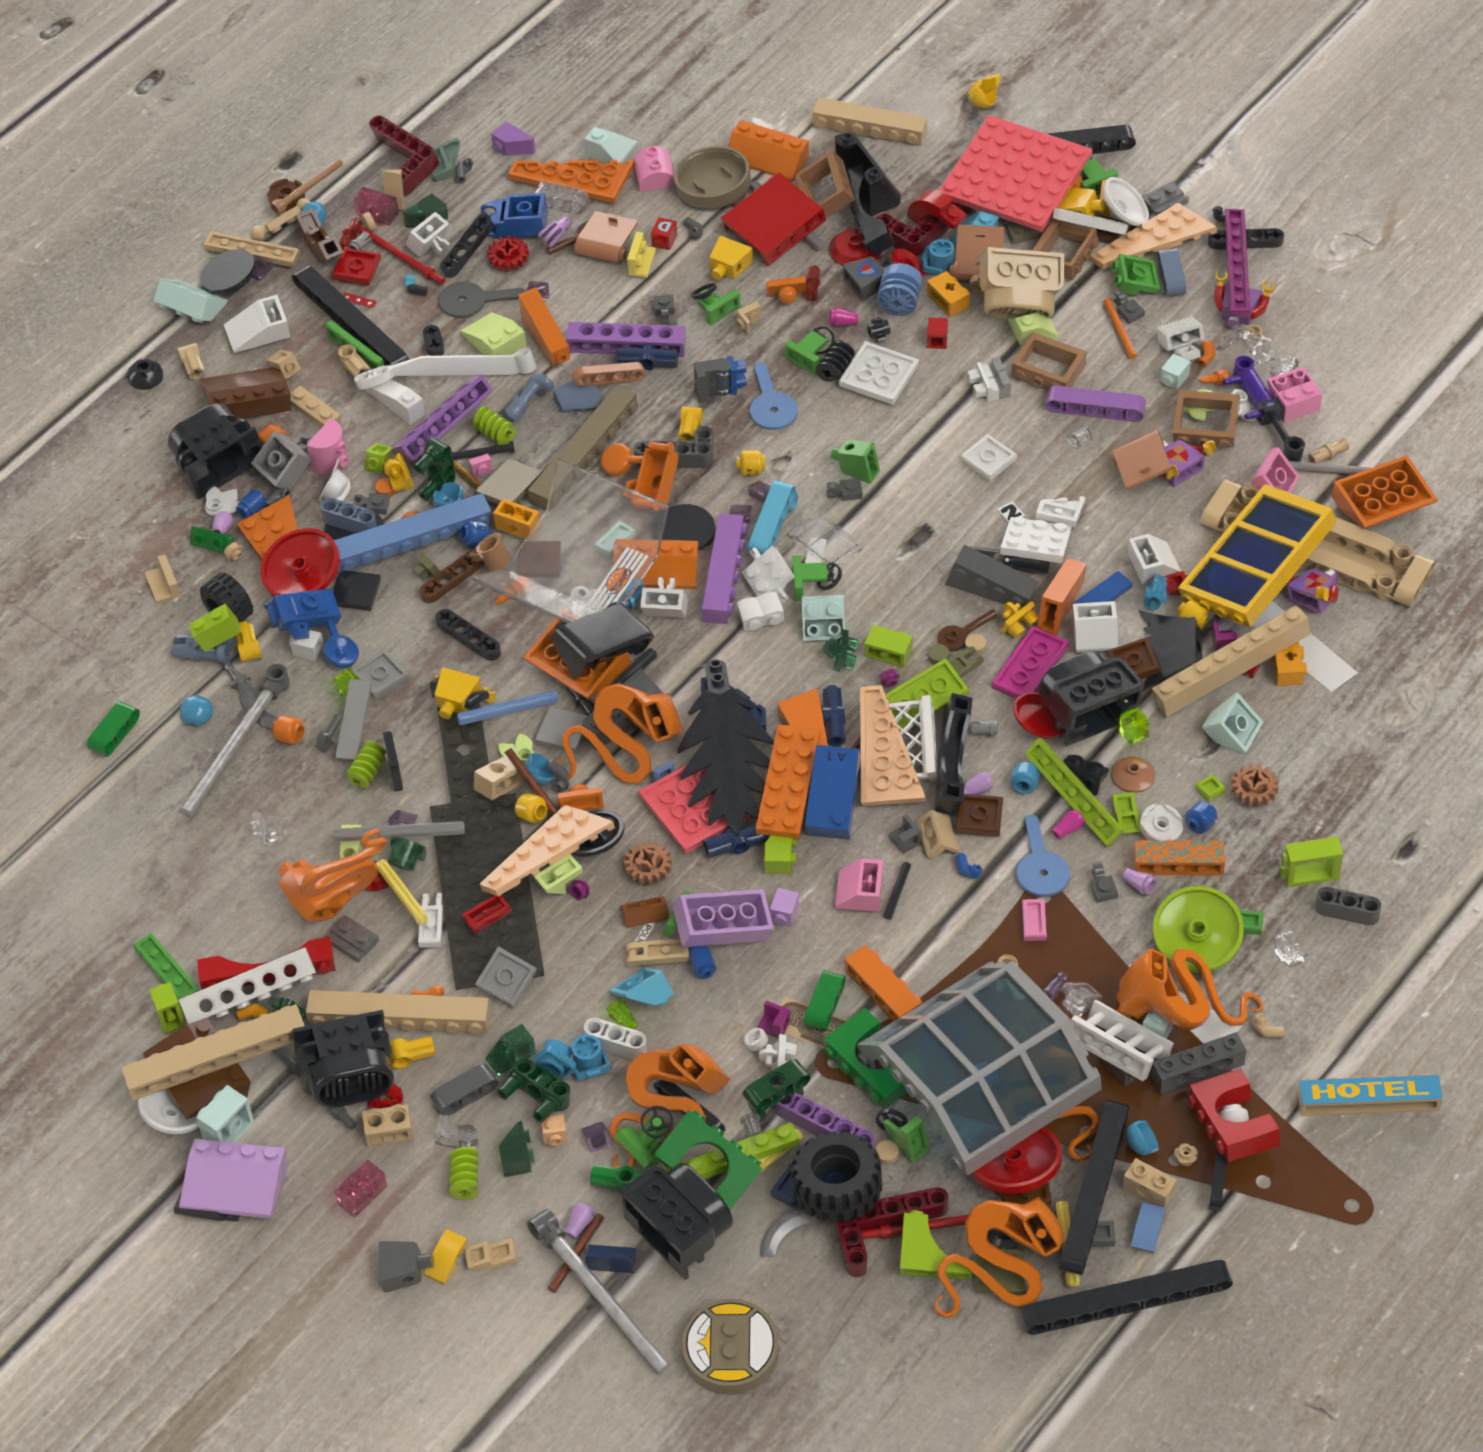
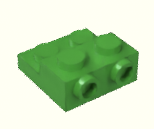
M1119 254L1117 259L1112 262L1111 272L1115 273L1114 286L1118 287V291L1122 290L1125 294L1137 296L1139 291L1158 294L1161 288L1154 260Z

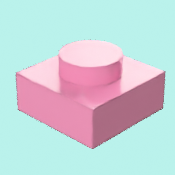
M488 454L469 459L471 474L475 478L493 473L491 459Z

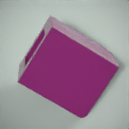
M1217 621L1212 623L1211 635L1215 652L1238 639L1237 632H1233V630L1219 631Z
M765 1001L764 1015L757 1028L763 1029L768 1035L779 1038L780 1034H785L791 1023L790 1009Z

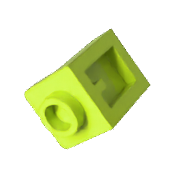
M375 443L365 451V470L382 474L385 461L394 455L390 450L392 447Z

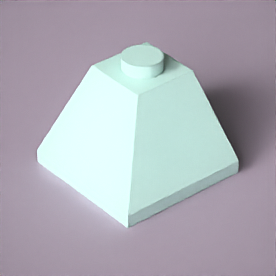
M594 127L585 138L586 155L605 163H610V160H617V163H623L638 144L636 140Z
M1235 693L1210 713L1202 728L1215 743L1240 753H1246L1263 721L1239 693Z

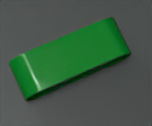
M121 701L117 702L89 736L87 748L103 756H110L138 721L140 716L139 709Z
M826 970L822 971L805 1013V1026L827 1031L844 989L846 976Z

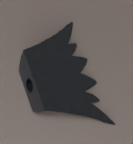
M1139 610L1141 616L1152 625L1143 629L1153 634L1148 637V640L1160 668V673L1149 676L1144 682L1143 691L1172 673L1202 660V634L1195 617L1164 616Z

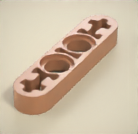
M640 362L583 366L575 369L572 373L577 386L636 382L643 379L646 375V371Z

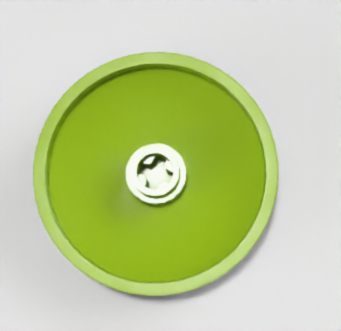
M1189 886L1173 892L1163 900L1154 917L1153 937L1156 947L1160 953L1165 954L1166 960L1170 964L1176 949L1193 950L1203 958L1210 972L1222 968L1236 956L1243 940L1244 924L1238 907L1223 892L1211 887ZM1185 961L1190 973H1200L1193 964Z

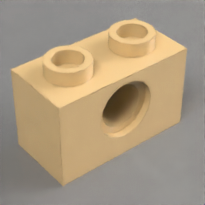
M507 756L474 771V790L490 800L523 785V777Z
M1135 1158L1124 1175L1123 1190L1149 1204L1167 1208L1176 1194L1177 1179Z

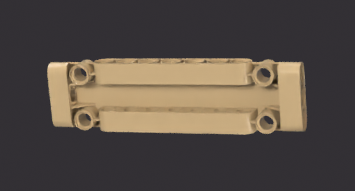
M1225 479L1205 508L1200 524L1224 533L1260 490L1253 485H1247L1243 488L1242 485ZM1266 505L1251 523L1253 526L1296 542H1300L1315 524L1311 520L1270 505ZM1336 518L1337 523L1300 567V569L1305 571L1316 569L1323 573L1328 569H1333L1338 575L1336 579L1338 584L1361 593L1374 592L1375 596L1382 601L1391 599L1412 607L1432 574L1435 561L1418 554L1416 556L1413 555L1411 547L1407 545H1398L1396 547V544L1390 538ZM1245 531L1239 538L1242 545L1259 543L1269 546L1275 551L1280 561H1284L1293 550V548Z

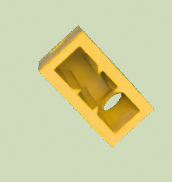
M1071 187L1058 208L1094 216L1096 211L1105 210V201L1098 200L1093 189Z
M720 236L709 258L710 270L712 271L711 276L715 280H720L723 276L731 279L736 278L753 262L752 247Z

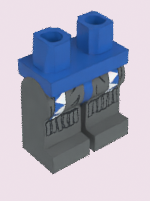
M726 356V359L720 358L693 363L694 390L699 403L707 402V397L726 396L730 393L731 395H736L737 388L747 386L744 374L747 373V367L744 359L734 361L732 356Z

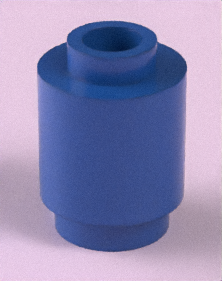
M251 490L238 502L236 507L237 513L246 519L259 512L266 505L264 494L260 491Z
M695 946L690 949L689 959L695 976L703 979L710 978L717 969L710 949L706 946Z

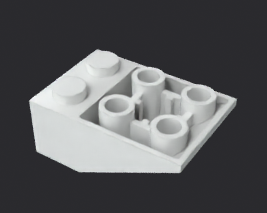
M277 295L257 300L224 324L234 353L290 338L288 322Z

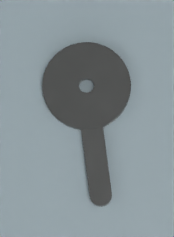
M456 282L442 290L439 296V305L441 310L448 316L467 318L480 312L485 303L519 299L518 294L526 292L524 288H513L484 292L475 283Z

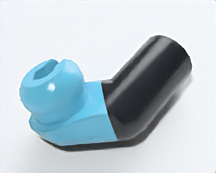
M408 274L405 276L404 286L409 293L427 296V286L417 285L414 275Z

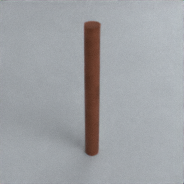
M509 748L504 752L533 792L545 800L549 813L552 816L559 810L513 749Z
M595 1214L593 1220L573 1248L578 1256L581 1255L603 1221L604 1217L601 1214ZM565 1262L548 1286V1289L553 1293H556L571 1270Z

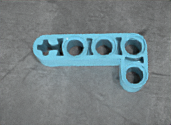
M777 480L773 481L750 538L748 552L752 548H757L760 555H762L771 546L775 545L788 510L794 511L797 505L798 493L794 485Z

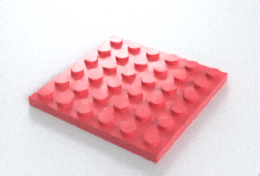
M989 115L938 191L948 194L954 199L953 202L1043 232L1053 216L1054 208L1060 206L1092 156V149Z

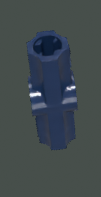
M644 344L640 348H618L617 364L640 362L646 371L654 369L655 366L677 367L678 350L657 349L651 344Z
M828 685L823 689L824 726H826L827 743L832 747H840L846 740L844 729L845 708L842 706L841 688L836 685Z
M757 824L745 828L742 827L739 835H735L731 828H728L724 834L703 839L706 854L711 858L729 852L734 854L745 853L749 850L750 846L766 842L770 835L756 834Z

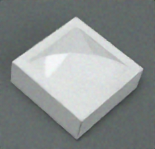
M1191 344L1173 350L1174 354L1188 361L1201 357L1200 350Z

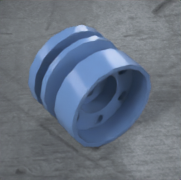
M901 263L886 267L882 274L881 285L877 294L879 307L886 313L894 316H906L913 313L917 308L923 283V277L920 272L910 265Z

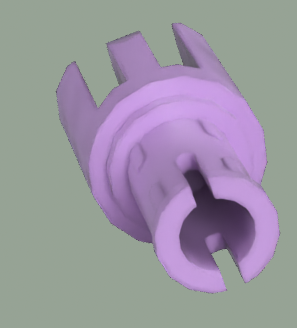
M562 216L558 221L550 222L538 233L539 239L548 232L543 242L546 244L553 238V241L548 246L551 248L564 237L565 230L572 224L571 219L569 218L565 222L568 216Z

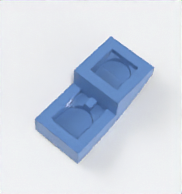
M1142 1202L1131 1242L1132 1248L1155 1252L1166 1208Z

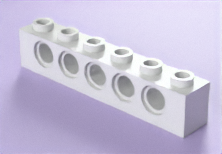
M302 948L181 998L179 1002L188 1024L213 1015L219 1018L229 1014L228 1009L236 1006L239 1010L250 1005L249 1000L257 997L260 1001L270 997V992L279 989V992L292 988L291 983L297 980L300 983L313 979L312 974L316 973L307 949ZM289 964H293L297 968V973L294 977H287L284 973L285 967ZM267 973H272L276 977V981L272 986L265 985L263 981ZM246 982H252L255 986L254 992L250 995L245 994L242 990ZM226 990L231 991L234 995L233 1001L228 1004L224 1003L221 998L222 993ZM204 999H209L212 1002L213 1007L209 1012L202 1011L200 1007Z

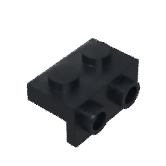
M1068 755L1063 762L1092 795L1096 796L1099 793L1101 783L1108 776L1109 768L1104 767L1099 762L1086 761L1079 755Z

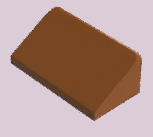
M664 896L621 905L624 922L628 928L669 919L668 907Z

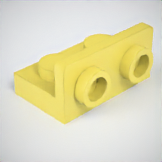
M636 232L627 258L629 276L647 278L652 266L656 248L647 247V241H644L643 232Z

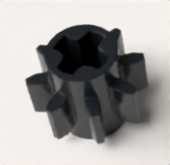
M882 317L871 319L872 324L867 325L869 337L871 339L875 338L876 342L887 340L886 335L891 334L888 321H883Z

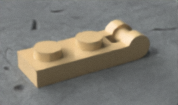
M681 939L631 942L626 945V954H628L626 963L629 968H637L640 965L689 962L688 947H682ZM639 952H644V955H637V954H638Z

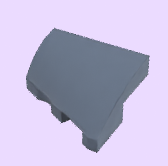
M571 381L553 389L554 401L562 413L573 411L587 412V408H597L603 401L595 385L577 386L575 381Z

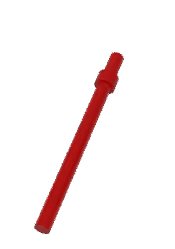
M360 228V234L363 231L369 233L370 235L367 238L371 237V241L420 271L427 279L434 280L440 285L445 283L446 279L437 274L435 269L430 266L426 267L367 228Z
M969 1214L928 1220L929 1229L966 1225L965 1222ZM885 1224L880 1225V1228L861 1230L863 1240L878 1237L888 1239L892 1235L903 1234V1224L894 1226Z

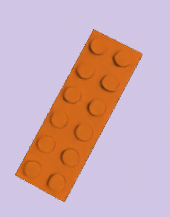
M778 724L758 815L756 834L800 838L812 779L816 745H819L821 729Z

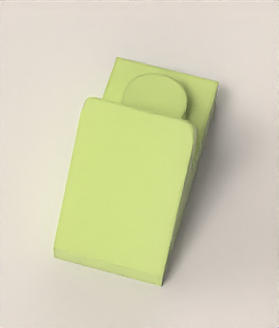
M570 854L536 874L534 879L546 893L566 894L565 884L582 874L583 868Z

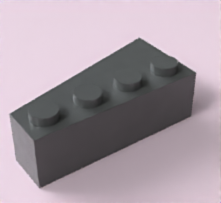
M964 544L953 564L945 585L1002 604L1007 602L1016 604L1018 602L1021 605V608H1019L1021 610L1029 603L1039 581Z
M641 667L622 684L648 694L663 693ZM619 710L613 711L611 715L612 721L623 732L627 733L637 727L627 715ZM593 711L582 721V726L594 733L605 746L612 741L597 728L593 720ZM584 736L588 743L595 749L592 743Z

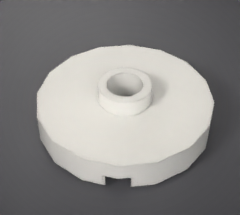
M1152 804L1142 813L1139 826L1142 834L1150 841H1177L1183 831V820L1177 810L1171 806Z

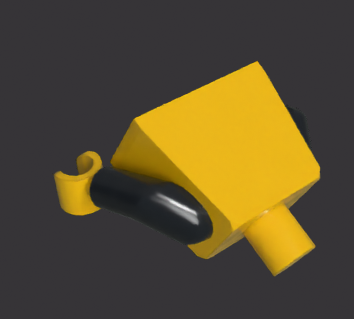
M443 667L440 677L435 675V679L430 682L431 695L435 699L437 707L440 708L438 714L444 719H450L453 712L468 711L469 708L482 701L487 703L495 701L496 691L489 692L487 687L482 690L480 677Z

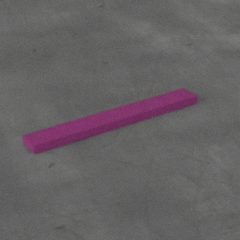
M1225 209L1230 317L1250 318L1245 209Z

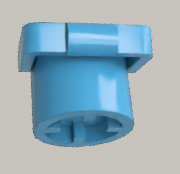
M938 239L926 246L921 257L922 271L934 275H939L945 271L950 272V266L954 265V245L952 242Z
M584 1034L573 1041L572 1060L577 1064L573 1072L576 1080L589 1079L611 1070L605 1050H601V1042L597 1037Z
M556 1039L546 1040L541 1052L534 1057L536 1064L549 1070L562 1080L571 1075L577 1065L571 1059L572 1049L566 1043Z

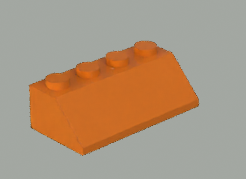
M740 120L732 131L728 144L729 148L739 151L746 157L749 168L773 176L780 172L792 182L809 158L808 140Z
M616 539L614 566L626 549L630 548V551L616 570L620 568L632 550L635 552L624 568H626L636 552H639V555L629 569L633 567L641 554L644 555L632 572V575L646 556L649 557L635 576L636 580H642L644 583L643 587L660 588L658 578L663 577L665 588L670 584V578H674L676 581L674 588L696 589L699 565L698 541Z

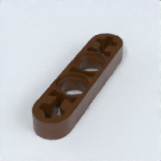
M475 548L466 552L421 586V599L425 603L436 602L485 565L483 561L473 562L469 557V554ZM459 567L466 568V570L461 573L455 571ZM442 579H449V580H451V581H450L449 583H447V584H441V583H440V581H441Z

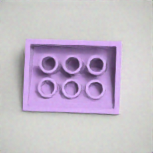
M195 1139L188 1157L179 1208L271 1218L288 1168L286 1149Z

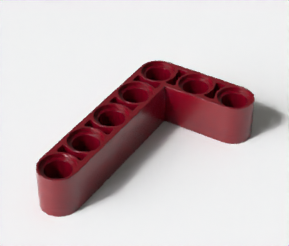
M375 116L370 120L369 126L375 137L408 158L398 170H402L404 196L409 195L438 167L440 161L434 149L383 116Z
M953 202L965 214L971 211L970 207ZM883 213L876 217V219L883 220L892 233L895 241L894 248L908 250L916 256L921 255L925 251L926 246L938 240L951 229L940 219L930 214L914 228L909 227L889 214Z
M935 1187L882 1198L877 1203H873L874 1207L870 1211H864V1215L857 1219L853 1217L848 1223H843V1220H837L836 1232L848 1274L852 1277H861L868 1270L867 1252L861 1230L880 1228V1225L885 1224L890 1226L901 1225L904 1223V1213H910L913 1210L924 1212V1214L928 1215V1220L942 1217L948 1212L949 1198L947 1191L943 1188ZM935 1201H941L942 1203L936 1204V1203H934V1202H935ZM911 1206H919V1208L914 1209ZM893 1210L896 1211V1213H888V1211ZM871 1215V1216H873V1217H872V1218H866L865 1216ZM849 1240L856 1241L855 1243H847ZM853 1261H861V1263H859V1264H854V1263H852V1262H853Z

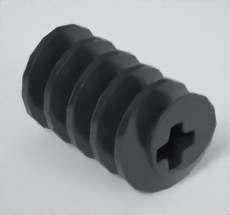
M836 340L816 367L818 376L826 382L839 379L848 363L855 356V350L846 342Z

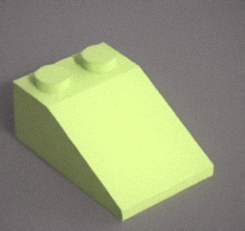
M493 312L460 331L483 355H513L517 350L527 348L525 331L513 320Z

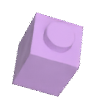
M781 888L777 889L770 907L772 922L792 927L800 906L799 893Z

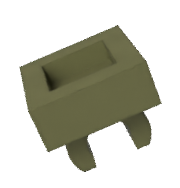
M423 552L417 557L422 564H419L414 570L423 580L427 579L430 573L435 576L441 572Z

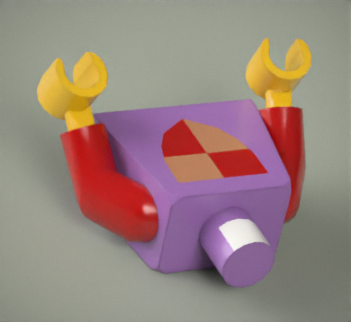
M1217 270L1215 279L1218 284L1215 285L1214 303L1218 311L1222 313V319L1227 321V325L1230 328H1237L1239 324L1249 325L1252 319H1256L1265 313L1270 300L1269 294L1273 293L1276 287L1273 282L1272 287L1267 289L1268 281L1265 280L1262 284L1263 294V291L1249 288L1250 318L1230 317L1228 283L1223 286L1227 280V272L1225 271L1224 278H1219Z
M1177 440L1170 445L1164 441L1166 446L1164 449L1172 470L1158 477L1166 478L1173 487H1176L1204 469L1205 456L1210 457L1212 451H1217L1215 442L1208 441L1203 446H1194L1182 440Z
M1310 569L1300 576L1292 577L1286 584L1289 601L1318 613H1323L1330 603H1336L1338 600L1337 573L1333 569H1328L1325 573L1316 569Z

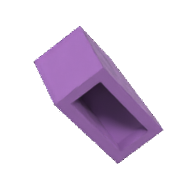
M505 122L491 134L493 148L506 156L533 154L536 152L534 138L508 122Z

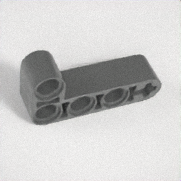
M700 426L696 429L695 441H652L664 444L672 442L674 444V451L678 454L677 468H707L713 464L714 437L713 430L708 426ZM650 441L637 442L634 445V456H643L645 448H649L648 444Z

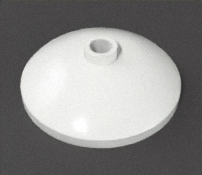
M1110 177L1104 182L1103 195L1113 215L1121 221L1134 226H1141L1148 221L1149 211L1147 205L1133 186L1117 177Z
M166 1089L140 1098L138 1101V1110L143 1120L160 1132L184 1134L199 1127L196 1117L185 1119Z

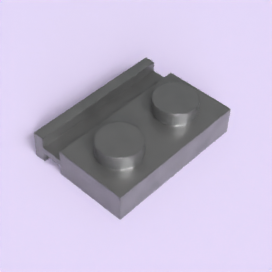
M1173 181L1141 196L1147 208L1152 213H1155L1156 216L1177 203L1181 205L1189 203V197L1185 196L1184 192Z
M346 915L333 926L328 935L324 936V938H331L334 948L358 963L379 942L378 935Z

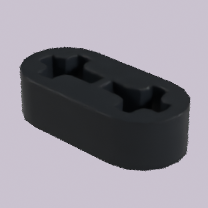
M436 325L426 326L423 329V339L428 356H443L445 350L439 327Z

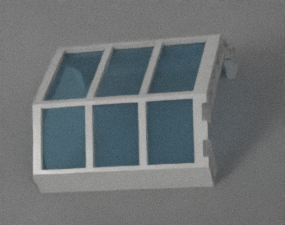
M1013 961L1007 964L1005 962H997L995 964L989 962L857 1044L858 1055L856 1057L860 1063L868 1068L875 1069L874 1059L879 1060L884 1068L888 1067L892 1071V1075L898 1083L902 1082L908 1094L912 1098L916 1097L921 1108L935 1118L951 1147V1162L957 1170H961L966 1176L1102 1089L1100 1074L1097 1068H1093L1086 1059V1056L1089 1054L1081 1039L1076 1041L1070 1029L1073 1027V1024L1069 1017Z

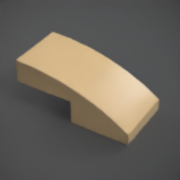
M512 1237L493 1244L484 1241L465 1248L469 1270H485L518 1262L516 1243Z

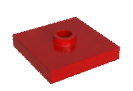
M344 248V253L340 256L332 273L333 280L369 286L381 261V254Z

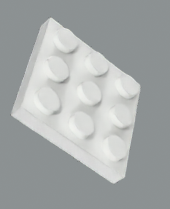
M865 341L839 380V386L894 405L919 366V359Z
M1011 517L1001 545L1000 554L1062 563L1072 526L1064 523L1055 524L1043 520L1034 521L1023 517Z

